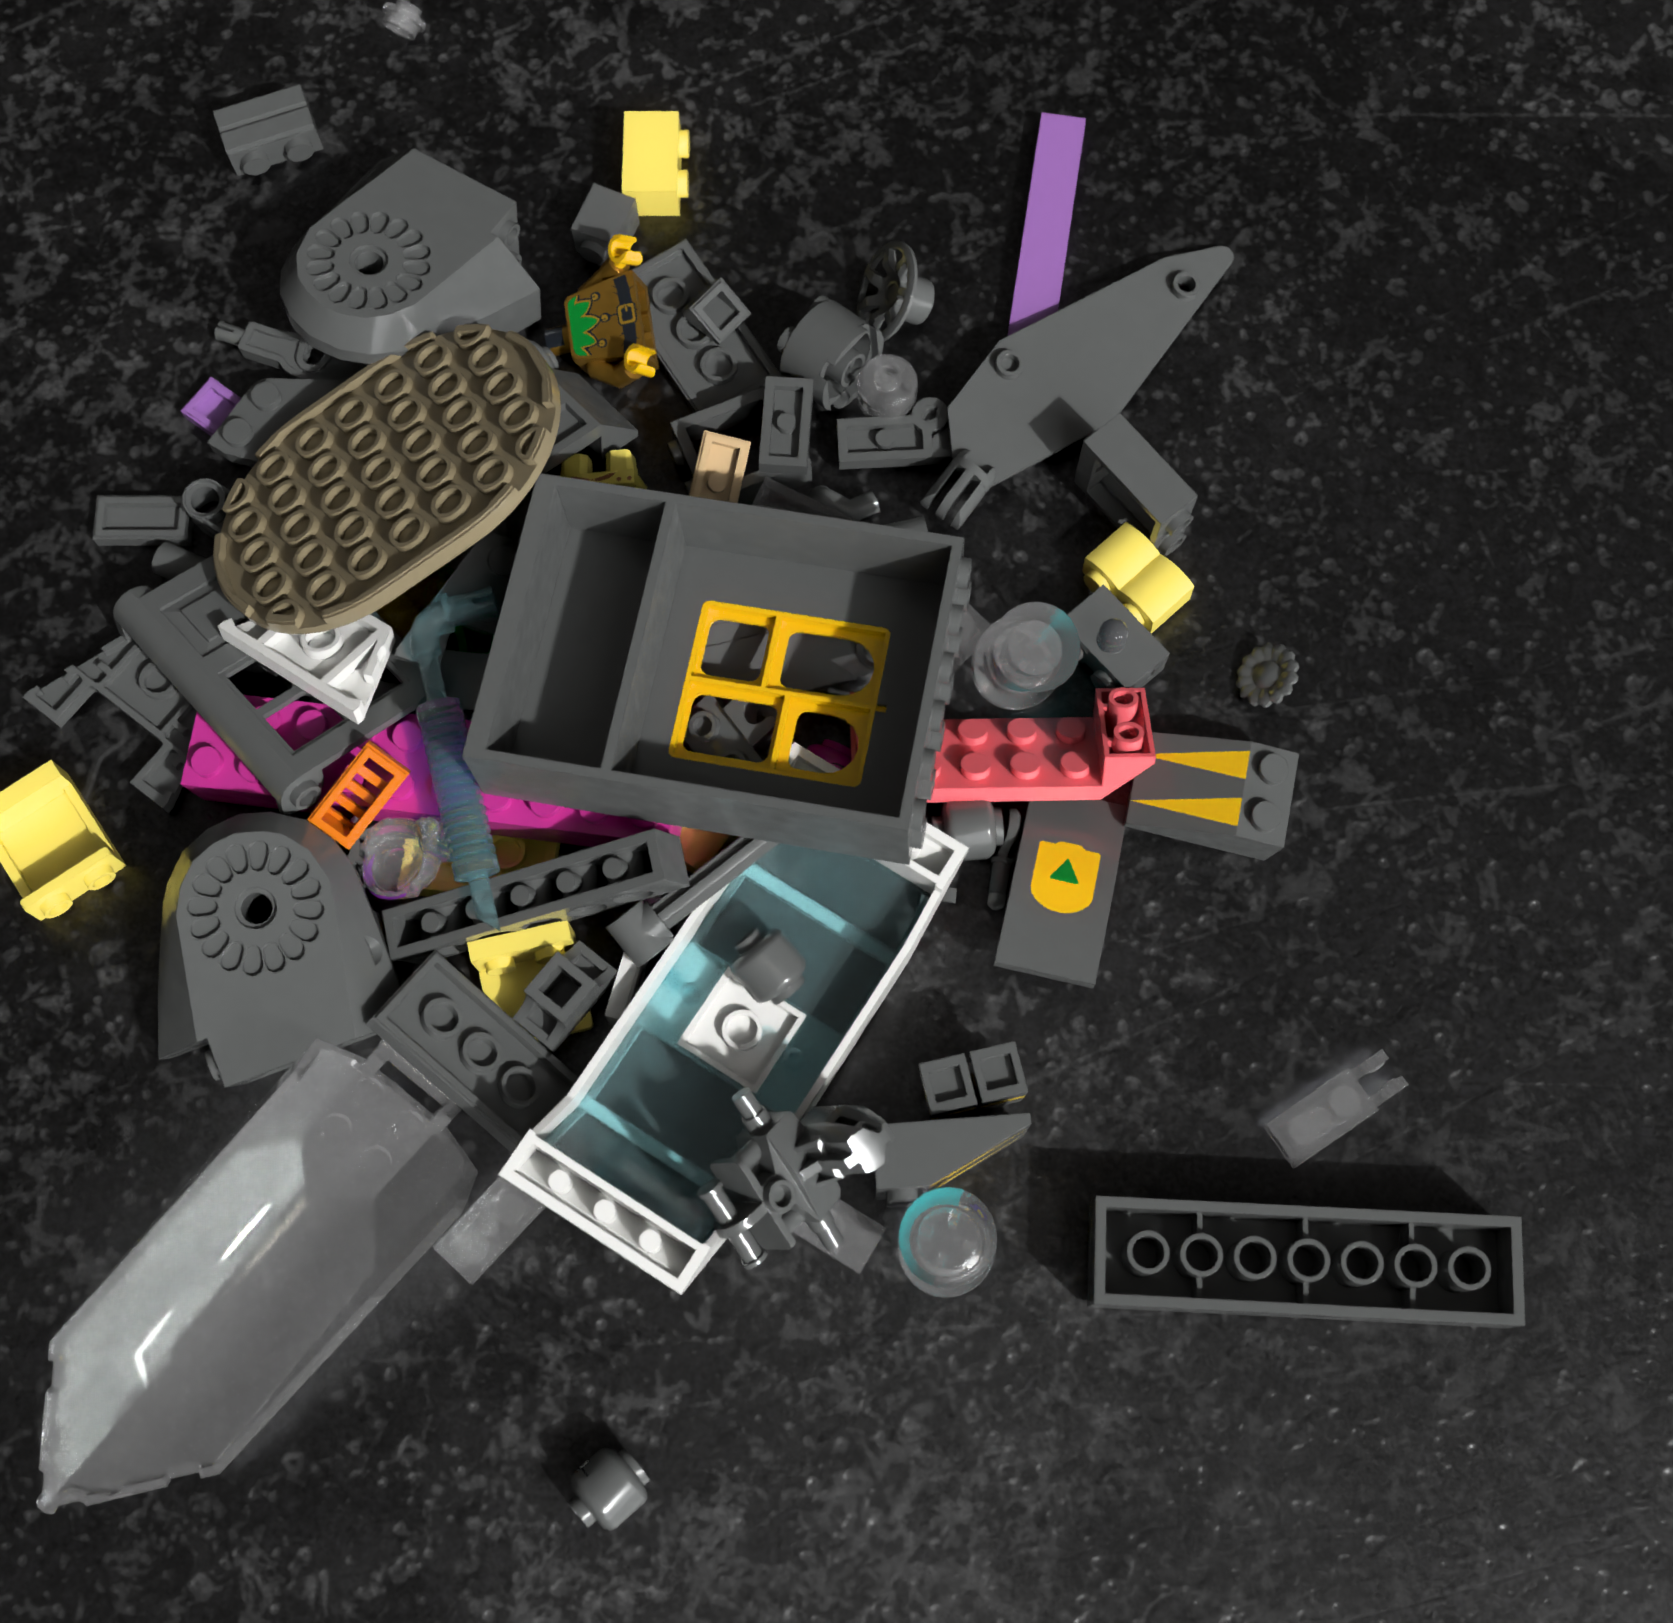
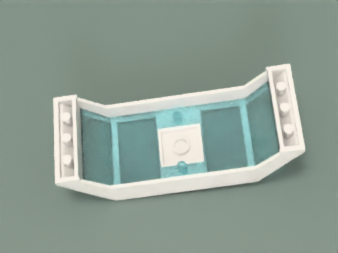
M796 742L792 744L789 764L793 768L818 773H834L840 770ZM929 823L926 826L922 849H912L910 865L781 843L690 914L567 1096L533 1129L528 1130L500 1171L499 1176L682 1295L726 1240L720 1238L715 1231L713 1224L716 1218L705 1201L699 1199L697 1191L708 1181L716 1179L710 1169V1164L715 1159L731 1158L738 1151L736 1136L746 1127L741 1120L740 1112L731 1099L732 1096L741 1089L749 1087L759 1104L763 1105L768 1112H793L799 1121L817 1105L909 962L969 848ZM756 927L762 934L770 929H780L806 960V968L802 974L806 981L795 993L778 1005H774L771 1000L764 1003L756 1002L730 970V965L738 954L733 947L734 944Z

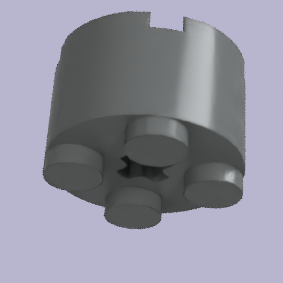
M824 295L819 296L814 300L808 313L796 327H788L779 338L777 349L783 353L780 362L781 377L813 379V401L826 410L831 411V405L841 409L851 403L861 393L873 375L866 369L872 356L880 360L884 345L883 334L880 330L838 302Z

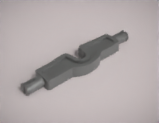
M219 321V328H215L216 340L238 346L242 356L246 359L283 370L289 379L347 380L369 365L340 360L326 353L318 363L309 365L308 360L312 347L298 333L274 329L256 322H249L246 329L224 321Z

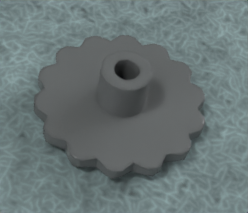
M1268 642L1262 647H1254L1250 654L1243 657L1242 665L1236 670L1238 678L1235 685L1240 689V697L1248 700L1252 706L1260 704L1265 708L1269 707L1272 703L1278 704L1282 702L1284 696L1292 693V685L1298 681L1296 672L1299 669V663L1294 660L1295 654L1291 650H1286V647L1282 644L1273 645Z

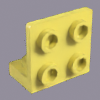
M558 921L467 942L470 962L479 971L483 993L513 1019L526 998L524 989L557 951L564 954L577 942L575 932L568 921ZM591 1010L570 1034L592 1029Z

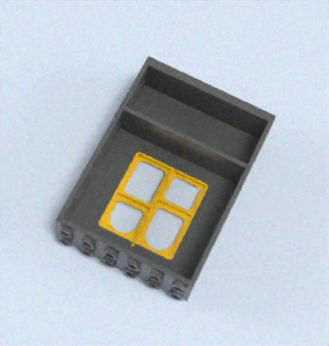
M541 473L534 485L462 757L483 794L910 865L912 849H922L927 826V818H925L927 800L932 799L936 778V769H934L936 751L940 752L945 731V721H943L945 704L949 705L954 683V674H952L954 657H959L963 627H961L963 611L967 612L971 594L972 558L964 557V537ZM724 620L762 626L768 630L769 636L762 668L756 680L743 681L705 674L701 670L710 627L715 621ZM795 633H807L850 640L861 644L869 651L874 661V673L870 682L861 691L851 695H831L783 686L780 678L790 637ZM706 695L774 707L777 711V717L767 758L762 762H751L686 750L684 748V739L694 699L698 696ZM811 712L830 715L843 719L851 725L858 737V750L854 760L845 768L834 773H818L793 768L789 764V756L797 719L802 713Z

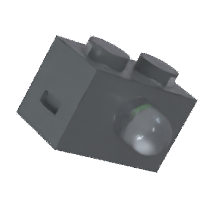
M1104 584L1067 614L1073 621L1079 634V662L1082 665L1085 663L1094 672L1090 678L1096 688H1142L1164 669L1170 653Z

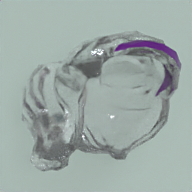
M435 816L421 817L418 820L410 818H384L368 830L362 843L365 854L362 865L363 880L368 891L380 899L404 900L418 897L421 891L435 880L441 863H449L458 855L460 847L459 833L446 820Z

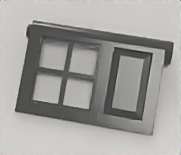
M213 555L155 589L148 586H137L128 590L119 598L113 609V618L117 629L124 639L128 641L132 638L270 792L276 800L279 813L286 816H291L299 810L307 809L318 801L324 785L323 768L447 690L446 684L434 671L392 657L395 648L403 640L393 630L396 641L385 667L401 684L371 702L365 718L360 724H356L335 710L343 721L294 751L266 721V718L302 697L307 692L295 685L256 709L228 679L257 660L223 640L218 629L220 623L232 618L235 626L250 620L235 608L223 594L214 570ZM376 611L371 613L372 616L386 623Z

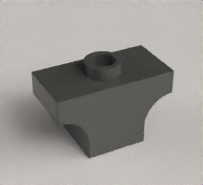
M579 940L566 953L561 954L557 951L524 989L526 998L513 1019L554 1053L613 984L618 971Z

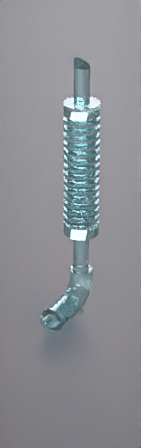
M490 585L483 589L448 597L446 593L441 594L442 598L427 605L415 617L409 637L411 657L414 661H418L427 702L416 708L418 723L421 726L420 731L421 735H423L422 740L425 745V753L428 755L427 762L430 765L431 780L435 784L433 789L434 793L437 794L439 813H442L440 819L444 823L442 828L443 832L446 833L445 841L448 842L449 859L453 862L451 868L454 881L469 883L476 918L501 932L489 877L500 872L497 855L494 854L496 851L495 845L491 844L493 836L489 834L491 833V828L487 824L489 822L488 815L485 814L487 810L486 806L483 805L484 798L480 795L482 790L462 757L468 735L466 720L463 718L462 703L459 698L447 697L438 661V656L442 654L439 641L441 635L455 632V627L500 616L498 607L495 605L497 604L495 594Z

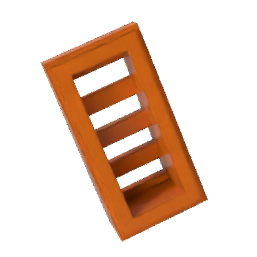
M368 740L318 803L307 820L349 850L411 770ZM368 758L393 775L389 782H386L363 765ZM358 773L381 790V792L377 796L356 782L353 777ZM345 787L370 804L366 810L342 793ZM336 801L359 819L353 823L331 807V805Z

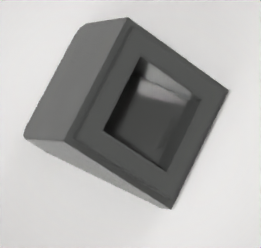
M722 278L708 283L680 311L688 321L717 345L722 343L751 314Z

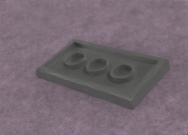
M686 239L631 269L648 289L658 363L693 413L764 387L766 376L781 377V374L744 321L722 343L717 345L680 312L708 283L714 280Z
M436 950L430 954L366 1024L512 1154L528 1130L533 1129L567 1096L579 1078Z

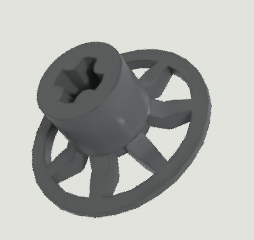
M896 240L883 245L866 267L858 291L857 316L866 321L865 312L879 308V310L871 314L869 324L879 330L883 321H886L887 327L881 331L884 341L892 337L904 322L914 325L921 324L928 317L934 302V286L930 280L918 276L915 254L908 244ZM895 250H899L903 254V257L897 264ZM882 258V266L887 273L885 277L875 271ZM870 282L878 288V294L866 297V291Z

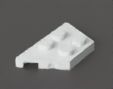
M371 614L345 626L311 634L278 633L262 628L251 621L235 626L232 618L218 625L223 640L356 724H360L365 718L396 641L392 627Z

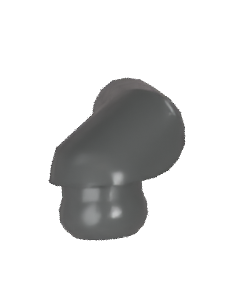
M819 485L814 487L808 495V503L814 515L860 521L880 512L878 501L871 490L848 499L827 486Z

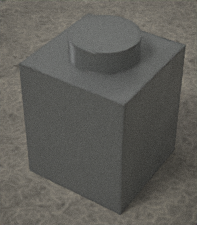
M593 183L571 227L576 252L589 262L595 264L605 262L609 256L608 244L610 239L616 234L634 236L640 224L636 199Z

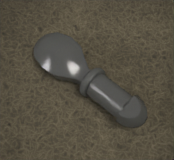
M1016 808L1008 809V827L1005 841L997 856L991 858L992 869L987 905L992 910L1004 908L1011 870L1015 865V861L1008 858V854L1018 843L1022 833V817Z

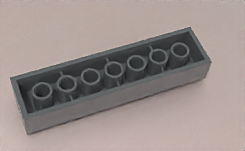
M1095 1196L1089 1201L1087 1307L1490 1328L1525 1326L1522 1220L1518 1216Z

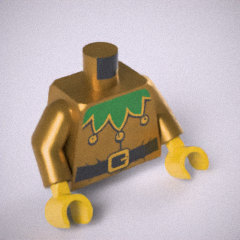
M616 234L610 239L608 244L609 256L601 267L578 289L577 293L565 299L564 306L567 324L545 330L546 345L555 356L571 353L573 361L588 373L591 378L617 388H623L642 376L652 378L655 376V370L659 369L648 289L635 272L629 270L630 265L638 266L642 263L641 252L631 251L632 245L637 241L636 237Z

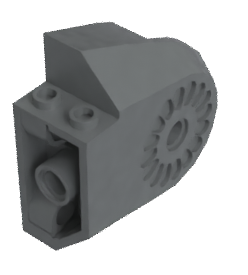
M414 148L379 160L318 222L306 231L291 249L281 269L280 297L282 306L293 329L311 347L345 361L372 364L389 355L404 356L408 352V349L404 346L411 339L428 332H433L436 336L454 332L457 325L488 324L494 330L504 332L512 330L518 333L541 319L540 288L521 266L522 257L519 255L518 239L520 225L517 222L516 201Z
M274 812L238 814L206 829L182 851L167 883L162 909L158 976L159 1060L171 1059L209 1044L211 1050L205 1052L207 1065L213 1078L216 1081L222 1079L226 1088L248 1084L377 1035L366 1024L405 983L398 961L390 959L385 926L381 914L372 910L358 871L337 841L307 820ZM269 898L272 903V913L268 920L262 922L260 914L262 905Z

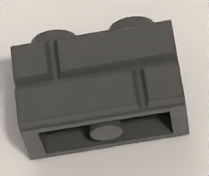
M300 84L213 111L226 153L237 176L243 174L260 175L265 173L271 165L287 160L295 162L304 161L310 158L313 152L324 149L309 104Z

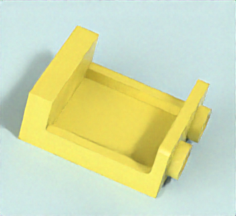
M52 760L0 792V862L23 898L20 904L24 911L40 921L63 914L72 906L74 899L88 890H98L108 885L116 877V872L126 867L125 862L69 774Z

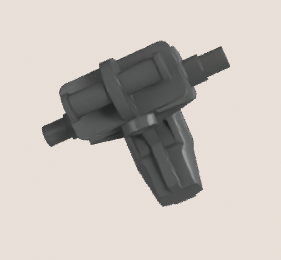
M749 1087L741 1089L731 1098L740 1112L741 1120L746 1127L736 1136L738 1151L731 1158L715 1159L710 1164V1169L716 1179L708 1181L697 1191L699 1199L705 1201L716 1218L713 1224L715 1231L720 1238H728L741 1257V1263L746 1270L755 1268L767 1258L765 1249L790 1250L796 1244L792 1233L802 1222H806L812 1233L817 1234L826 1250L835 1249L844 1241V1237L835 1225L834 1217L830 1212L841 1195V1188L837 1180L843 1179L849 1174L873 1172L885 1163V1146L893 1143L895 1135L884 1119L864 1106L834 1105L813 1107L799 1121L793 1112H768L763 1105L759 1104Z

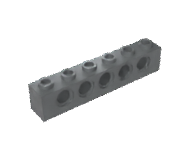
M651 829L383 910L382 914L390 959L422 964L434 950L443 958L468 951L467 942L558 921L569 922L689 887L690 884L680 837L657 829Z

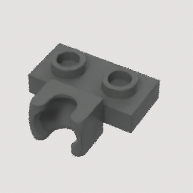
M705 696L691 709L685 740L696 753L762 762L766 757L761 750L766 751L770 747L776 717L768 716L758 723L757 714L764 705L731 700L725 705L718 697Z

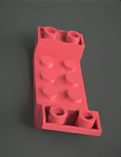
M1096 688L1093 717L943 719L945 721V731L941 751H936L934 791L932 799L927 800V803L977 800L1001 802L1103 799L1155 764L1156 754L1145 688ZM850 725L852 761L858 750V737L854 728Z

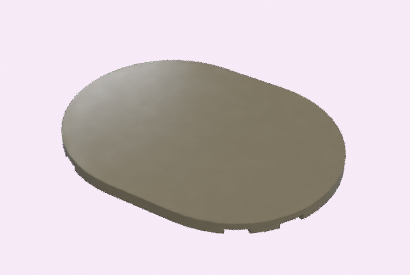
M488 324L457 325L454 332L438 336L433 332H428L411 339L404 346L408 349L404 356L389 355L367 365L285 423L255 453L259 460L245 479L238 478L235 481L222 508L226 516L221 533L215 534L213 559L217 581L230 603L251 622L278 633L311 634L336 629L355 622L385 606L495 529L520 504L538 479L551 454L560 423L561 401L557 379L552 368L531 342L512 330L508 332L494 330Z

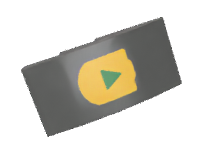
M1103 800L1028 802L993 966L1089 988L1095 986L1125 830L1123 823L1127 806Z

